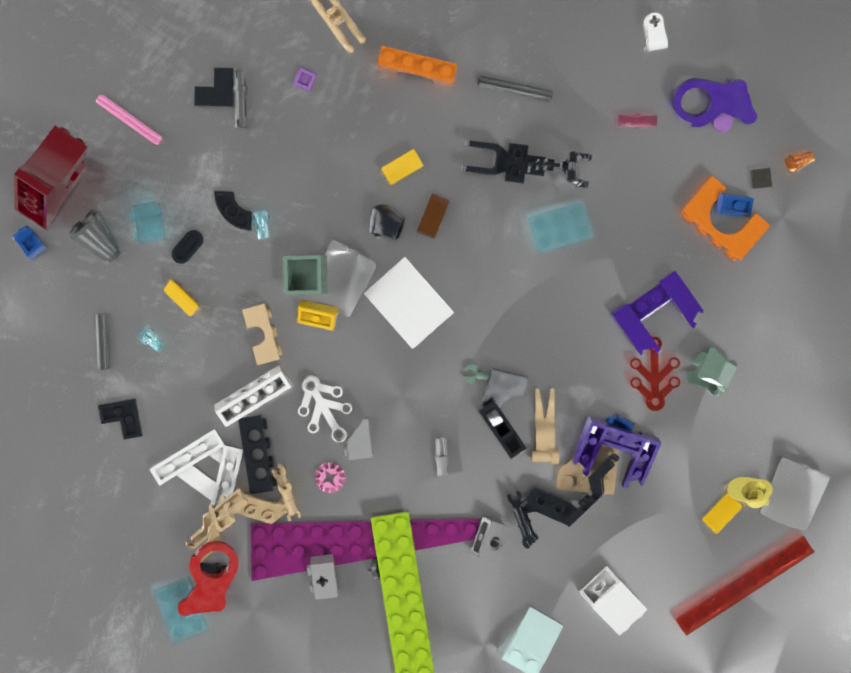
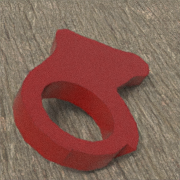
M224 541L207 542L199 547L196 553L191 556L189 571L197 585L185 599L179 601L178 613L180 615L188 616L196 613L221 612L225 608V594L238 569V557L231 545ZM212 551H221L227 554L230 559L227 568L217 574L206 573L200 567L201 559Z

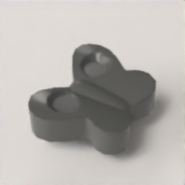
M377 558L372 559L371 569H368V573H372L373 580H381Z

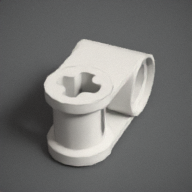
M659 13L649 14L644 20L648 51L668 48L663 17ZM652 17L654 18V20H658V23L655 24V27L653 24H650L649 22L650 20H652Z

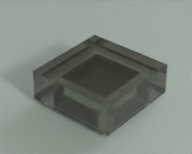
M770 168L750 170L752 189L772 187Z

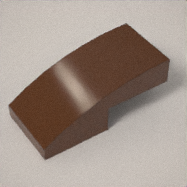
M432 193L417 232L435 238L450 200Z

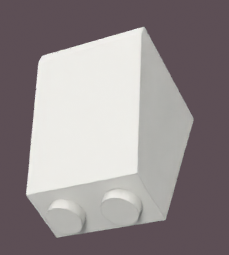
M608 566L579 591L590 606L619 636L627 631L648 610Z

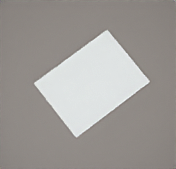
M406 257L364 292V295L412 349L454 313Z

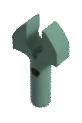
M471 364L464 369L473 370L476 375L463 377L468 383L475 384V381L478 379L488 380L490 373L480 371L477 368L478 365Z

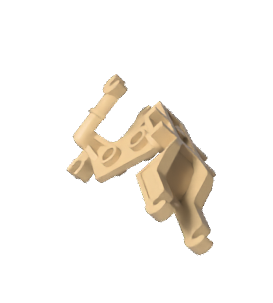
M279 464V471L272 469L273 476L278 482L279 492L282 495L278 502H270L245 494L240 488L228 498L221 495V501L216 506L209 505L210 512L203 515L202 528L191 536L192 543L186 541L187 548L195 549L207 538V542L221 541L219 531L222 532L236 521L234 517L236 513L269 524L274 523L285 513L289 522L292 521L290 516L294 514L301 518L299 508L296 507L295 498L291 492L292 485L285 476L286 470L284 466ZM214 551L204 555V557L201 559V562Z

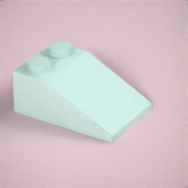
M530 607L503 652L502 659L525 673H539L563 625Z

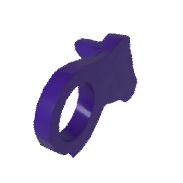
M691 78L682 82L676 88L673 96V106H675L677 114L684 121L690 122L691 127L705 126L716 119L721 113L739 118L745 124H752L757 119V113L752 106L747 84L741 79L733 80L727 78L726 83H720L707 79ZM692 88L704 89L710 95L709 106L699 114L688 113L681 106L683 95Z

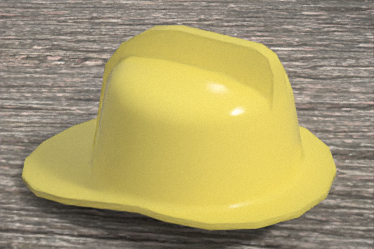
M738 477L728 484L727 491L733 499L743 501L751 508H760L769 504V497L772 494L773 487L766 480Z

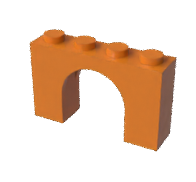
M382 46L377 64L378 70L397 74V72L410 73L431 79L435 84L453 88L458 64Z
M710 176L680 211L683 214L682 218L689 224L693 222L697 225L696 230L703 236L708 235L711 237V243L719 249L721 247L727 251L726 255L731 260L741 261L771 225L757 213H754L744 226L734 234H723L716 230L710 220V210L718 199L719 193H723L726 187L714 176Z

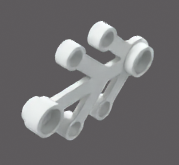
M306 376L301 382L302 390L305 393L302 404L298 408L299 415L305 417L309 414L310 409L308 406L311 396H313L316 404L311 422L307 426L308 431L316 433L319 430L318 423L322 412L332 429V439L338 443L343 442L347 437V432L344 428L339 427L329 408L349 414L352 411V405L350 403H339L324 399L319 391L331 393L333 397L338 398L343 394L342 388L340 386L332 387L321 384L316 376ZM309 381L314 382L315 385L313 388H309L307 386V383ZM335 388L340 389V395L333 393ZM344 405L350 406L349 412L343 410ZM302 407L307 408L306 414H301L300 409ZM311 424L317 426L315 431L310 430ZM337 431H341L343 433L342 438L336 437Z

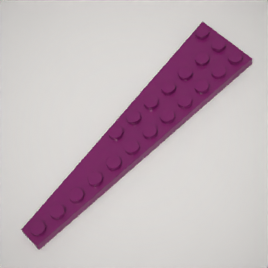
M480 519L410 520L415 551L475 540L480 526ZM371 521L250 524L252 581L307 571L310 557L333 554L335 566L377 558Z

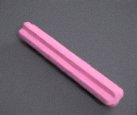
M103 94L97 98L96 102L152 143L158 145L161 142L162 136Z

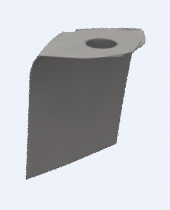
M332 240L325 253L327 255L328 294L307 295L320 304L337 307L339 314L350 317L371 279L377 263L342 243ZM353 251L358 253L359 256H355L353 254Z
M782 458L771 483L773 491L769 497L770 502L768 505L762 506L760 513L782 525L807 531L828 485L830 476L810 467L803 469L801 467L803 464Z

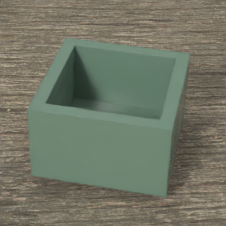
M327 255L284 256V295L328 294Z

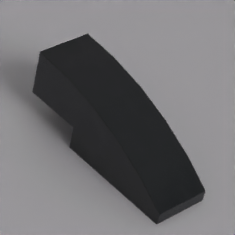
M495 401L479 410V413L511 460L527 450Z

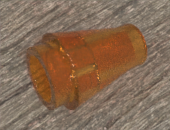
M811 150L789 154L785 158V165L789 172H797L815 161V156Z

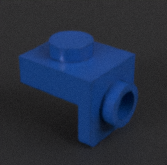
M27 225L19 229L12 236L30 260L46 248L36 233Z
M616 413L611 417L608 416L605 420L609 425L631 432L636 424Z

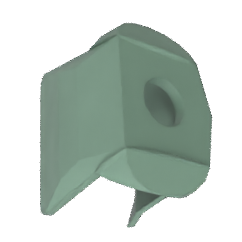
M711 347L708 354L702 351L692 360L696 370L687 371L688 383L708 389L713 396H719L728 389L737 369V363L734 360L727 359L715 347Z

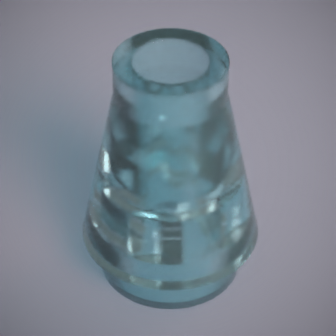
M267 210L252 212L253 217H251L258 239L269 238L270 215Z
M145 326L137 335L140 343L150 347L157 353L166 345L152 327Z

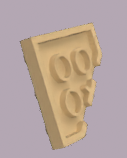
M602 444L588 476H585L582 472L584 467L579 462L574 465L573 459H571L558 470L557 489L592 493L588 477L610 454L615 453L618 455L619 449ZM614 462L615 466L604 476V494L614 495L617 462Z

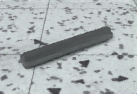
M480 76L478 85L481 87L551 101L553 97V91L496 78Z

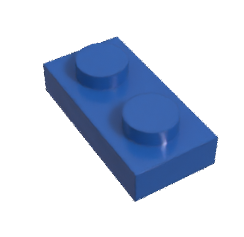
M719 193L716 212L751 217L754 198Z

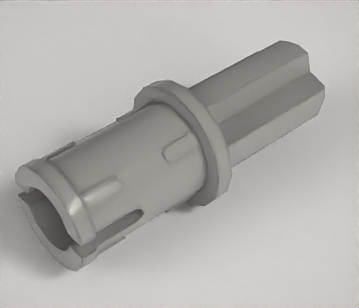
M437 437L435 438L436 456H434L437 462V475H449L448 458L450 456L447 455L446 438Z

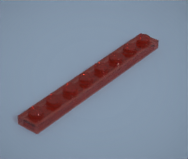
M801 536L675 620L686 636L813 554L814 550L806 538Z

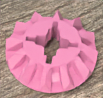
M328 462L322 464L315 473L317 487L326 493L337 492L345 483L344 470L336 463ZM325 471H327L330 475L337 473V475L333 478V483L335 485H333L330 481H325L323 483V481L327 477Z

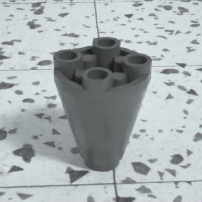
M92 209L86 214V218L82 223L78 221L71 228L72 230L69 232L70 238L103 260H108L111 263L121 252L118 250L119 247L101 214Z

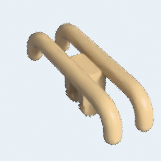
M310 0L347 52H353L354 47L338 27L343 22H345L360 43L364 44L366 42V37L361 33L338 0H329L332 4L329 10H326L319 0Z

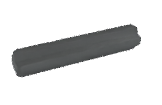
M105 313L96 314L98 369L107 370L109 368L107 315Z

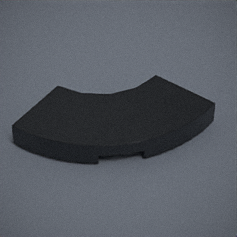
M214 191L215 202L221 215L233 226L242 230L252 231V212L244 210L238 205L234 192Z

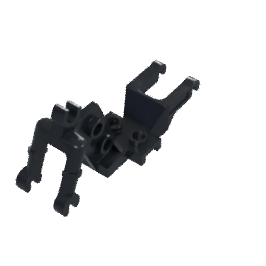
M465 140V147L495 151L496 159L493 168L462 165V172L490 176L506 172L505 182L524 184L525 174L544 177L546 171L562 169L566 174V181L575 187H589V181L578 179L577 176L579 160L592 162V154L572 151L569 153L567 160L555 163L554 159L527 155L529 145L509 143V150L507 152L499 144Z
M615 453L610 454L588 477L592 495L590 496L587 493L578 502L580 505L578 508L571 502L539 488L533 490L523 501L520 491L516 492L518 495L517 500H513L511 494H508L507 499L512 504L518 523L517 526L520 528L523 537V546L529 549L539 538L533 531L528 513L538 512L570 527L604 494V476L615 466L614 462H617L620 457Z

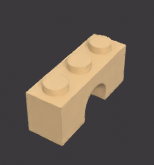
M261 304L243 309L247 328L260 327L265 333L264 341L260 345L252 347L257 365L281 359L280 355H283L280 343L277 344L275 340L278 334L275 325H271L270 318H273L270 306L266 307V304Z

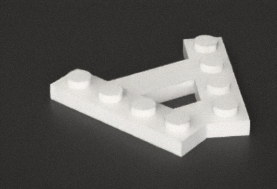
M216 429L149 470L159 486L177 475L212 501L211 504L216 506L221 501V495L228 498L234 493L243 449L225 445ZM208 455L220 463L217 480L214 481L193 465Z

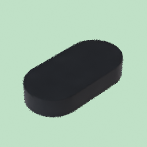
M196 230L187 232L173 248V260L179 264L187 263L203 245V235Z

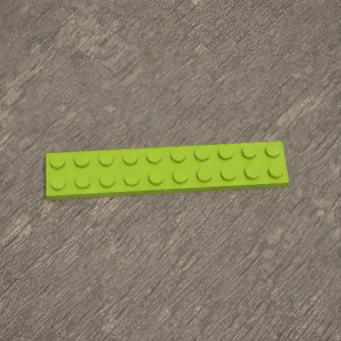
M409 511L371 517L395 672L434 673Z

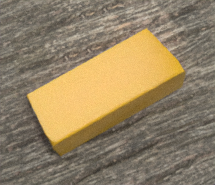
M415 149L385 165L381 170L390 185L424 165Z
M174 280L168 282L164 292L189 316H192L200 308V305Z
M301 300L298 306L297 323L334 331L338 308Z
M727 493L701 520L717 534L743 506Z

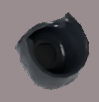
M380 204L373 206L369 219V234H373L375 237L385 235L398 240L404 226L405 216L388 205Z

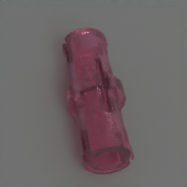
M636 113V115H618V127H636V129H639V127L657 128V115H640V113Z

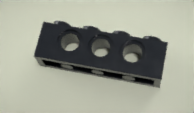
M262 414L242 417L238 419L250 495L273 491L274 486H277V481L271 473V467H274L273 457L268 454V448H271L269 437L265 435V429H268L267 420L262 417ZM252 430L259 431V440L251 439L250 432ZM255 449L262 450L263 457L261 459L254 458L253 451ZM258 468L266 470L264 478H259L256 475Z

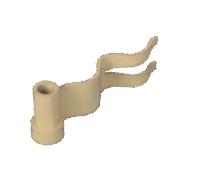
M554 388L550 389L546 418L543 415L539 389H535L536 451H532V462L559 464V449H555Z

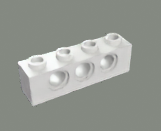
M280 365L216 403L214 405L215 412L224 426L227 427L291 388L290 381Z

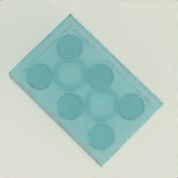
M583 201L528 217L538 254L594 238Z
M189 576L152 591L173 644L209 631L203 613L182 616L178 613L179 601L185 599L193 589Z

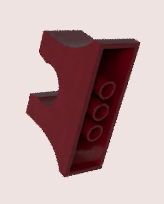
M54 125L37 150L14 173V210L47 231L62 204L86 172V164L83 159L88 152L87 144L80 138L72 137L67 129Z

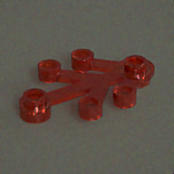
M653 336L652 338L658 342V347L661 349L662 341L660 338ZM648 349L651 353V373L642 365L641 360L638 358L631 359L630 367L637 370L651 384V392L642 385V381L638 377H633L630 380V385L646 397V406L650 410L659 411L665 405L664 398L673 388L679 387L680 379L675 376L671 377L668 380V384L660 392L659 383L673 369L680 366V361L676 357L670 358L668 364L659 372L658 353L655 354V349ZM673 359L677 360V365L675 367L671 366V361ZM634 360L639 362L638 367H633L632 362ZM674 378L678 381L676 386L671 384V380ZM635 379L639 380L637 387L633 386V380ZM654 398L659 400L658 405L652 404Z

